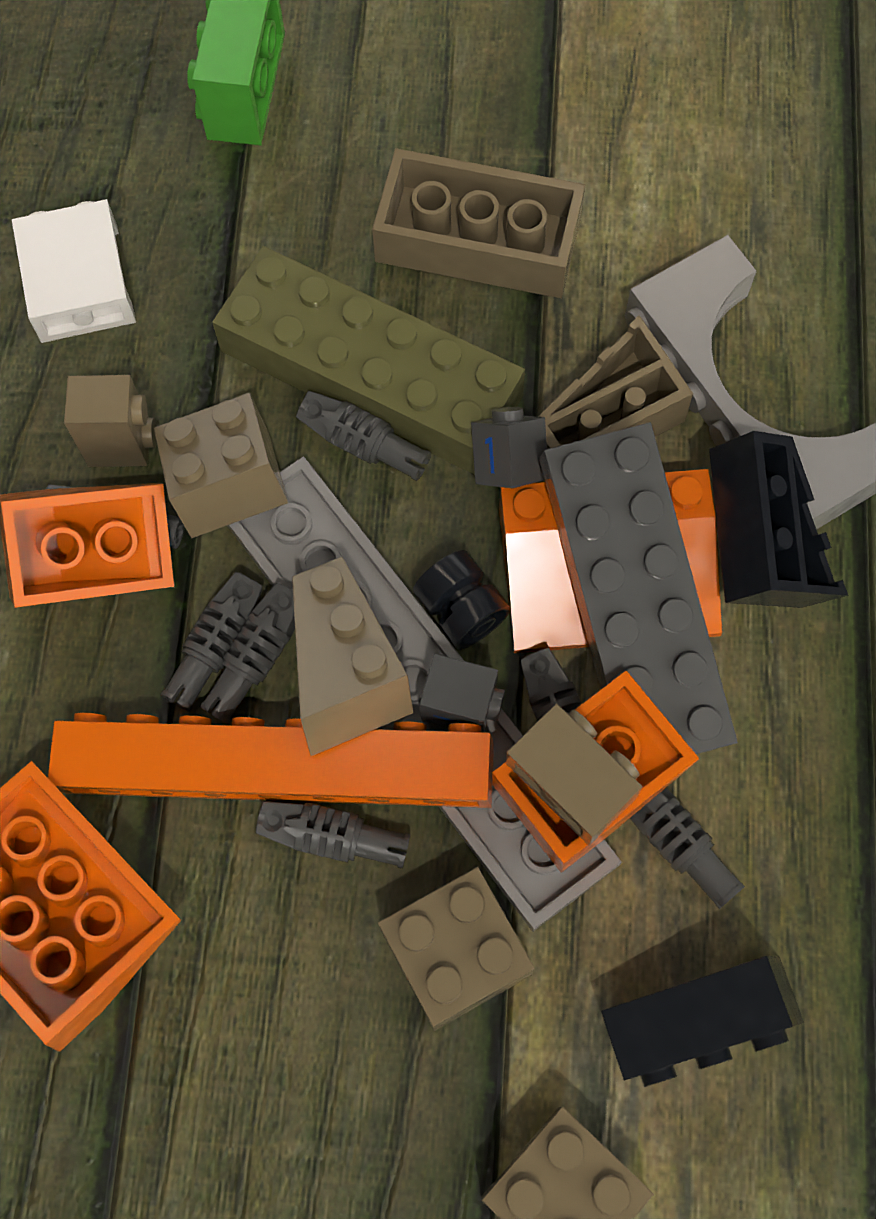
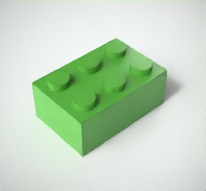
M206 0L208 12L206 21H200L197 28V47L199 50L197 59L190 60L187 74L188 87L191 90H195L196 117L203 121L207 140L261 146L285 36L280 0Z

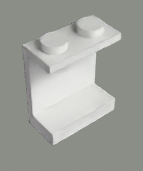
M107 199L96 202L85 201L76 206L48 212L37 211L28 216L12 219L28 318L41 343L136 323L133 305L125 287L115 235L119 234L118 227Z

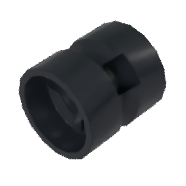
M465 550L456 551L435 563L424 572L413 587V593L428 613L434 616L441 615L439 627L458 650L468 648L488 636L507 618L511 607L494 585L482 584L484 572Z

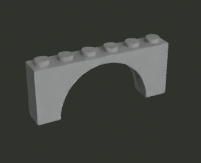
M726 235L631 288L625 313L626 323L629 327V324L640 315L693 392L689 409L693 413L698 412L707 423L710 436L716 446L751 431L793 437L815 499L807 504L817 530L876 494V423L859 431L841 436H797L779 431L758 421L744 411L728 394L717 374L713 361L712 333L723 316L738 302L748 297L756 270L729 235Z

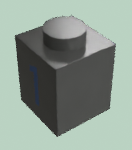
M505 407L493 409L492 418L471 422L475 484L516 488L545 480L539 461L543 451L547 449L545 417L524 416L523 408Z
M434 654L419 705L421 719L445 726L453 723L477 724L482 727L481 733H484L487 720L498 721L504 700L505 690L496 688L498 670Z

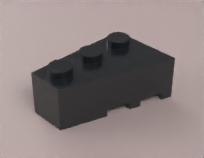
M751 431L710 448L709 454L725 603L804 608L848 596L844 581H834L824 550L832 547L827 533L818 534L807 503L815 499L793 437Z
M764 956L601 1011L623 1080L641 1076L644 1087L677 1077L674 1065L690 1059H696L699 1070L731 1060L733 1058L729 1047L751 1040L756 1052L788 1042L789 1039L785 1029L804 1023L782 961L778 956Z

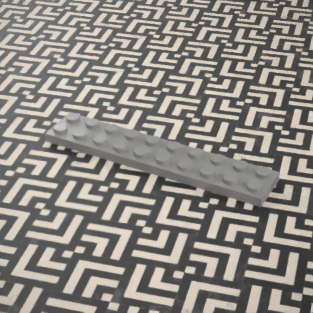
M303 456L280 472L288 499L287 504L227 525V527L272 586L280 583L293 591L292 576L343 557L408 675L414 713L379 727L380 730H393L394 723L407 721L426 724V731L448 732V726L422 720L419 705L434 654L464 660ZM502 708L498 721L487 720L484 733H490L494 741L493 771L506 762V752L523 737ZM493 785L492 808L438 806L532 932L622 863L608 843L603 840L561 873Z

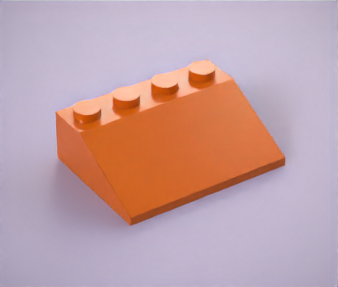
M709 470L665 472L709 637H719L722 634L717 532ZM532 483L516 488L500 487L499 514L508 601L511 607L510 620L514 653L538 652L546 648L562 650L589 647L546 483Z
M31 761L0 788V994L45 1045L60 1052L105 1010L181 920Z

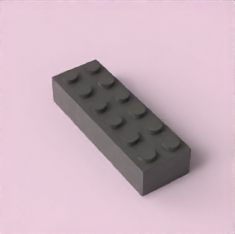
M651 422L544 450L539 461L600 688H604L627 670L695 754L738 743Z

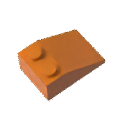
M163 483L59 488L0 494L1 536L9 596L15 608L174 587Z
M627 670L575 709L595 728L597 735L593 739L609 754L614 750L620 752L636 767L640 773L636 780L643 786L639 796L590 846L506 762L492 772V785L561 873L606 839L699 760V757Z

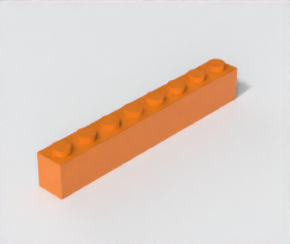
M75 713L74 721H54L48 779L60 792L65 794L492 808L494 741L490 733H481L482 727L477 724L453 723L448 725V732L426 731L427 725L424 723L396 722L394 723L393 730H372L310 756L301 719H287L285 727H265L264 720L252 717L232 718V726L211 725L212 719L202 716H180L179 724H159L158 717L144 714L127 715L126 723L107 722V716L95 713Z

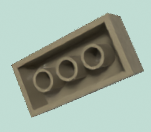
M395 148L372 228L375 262L562 299L580 225L586 184Z

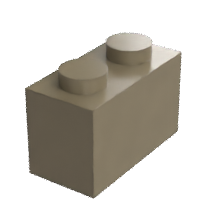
M68 376L64 424L88 467L148 466L149 448H155L157 445L154 427H157L154 417H148L146 397L144 394H138L131 376Z
M556 703L506 752V764L590 846L639 796L643 786L636 779L640 776V773L623 754L616 750L609 754L593 739L597 732L584 716L576 710H572L567 714Z

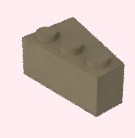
M638 315L629 324L628 331L611 348L607 347L597 357V362L579 380L576 378L538 417H545L547 449L649 422L652 424L656 437L685 422L693 392L640 315Z
M343 557L292 576L300 718L310 756L414 713L408 675Z

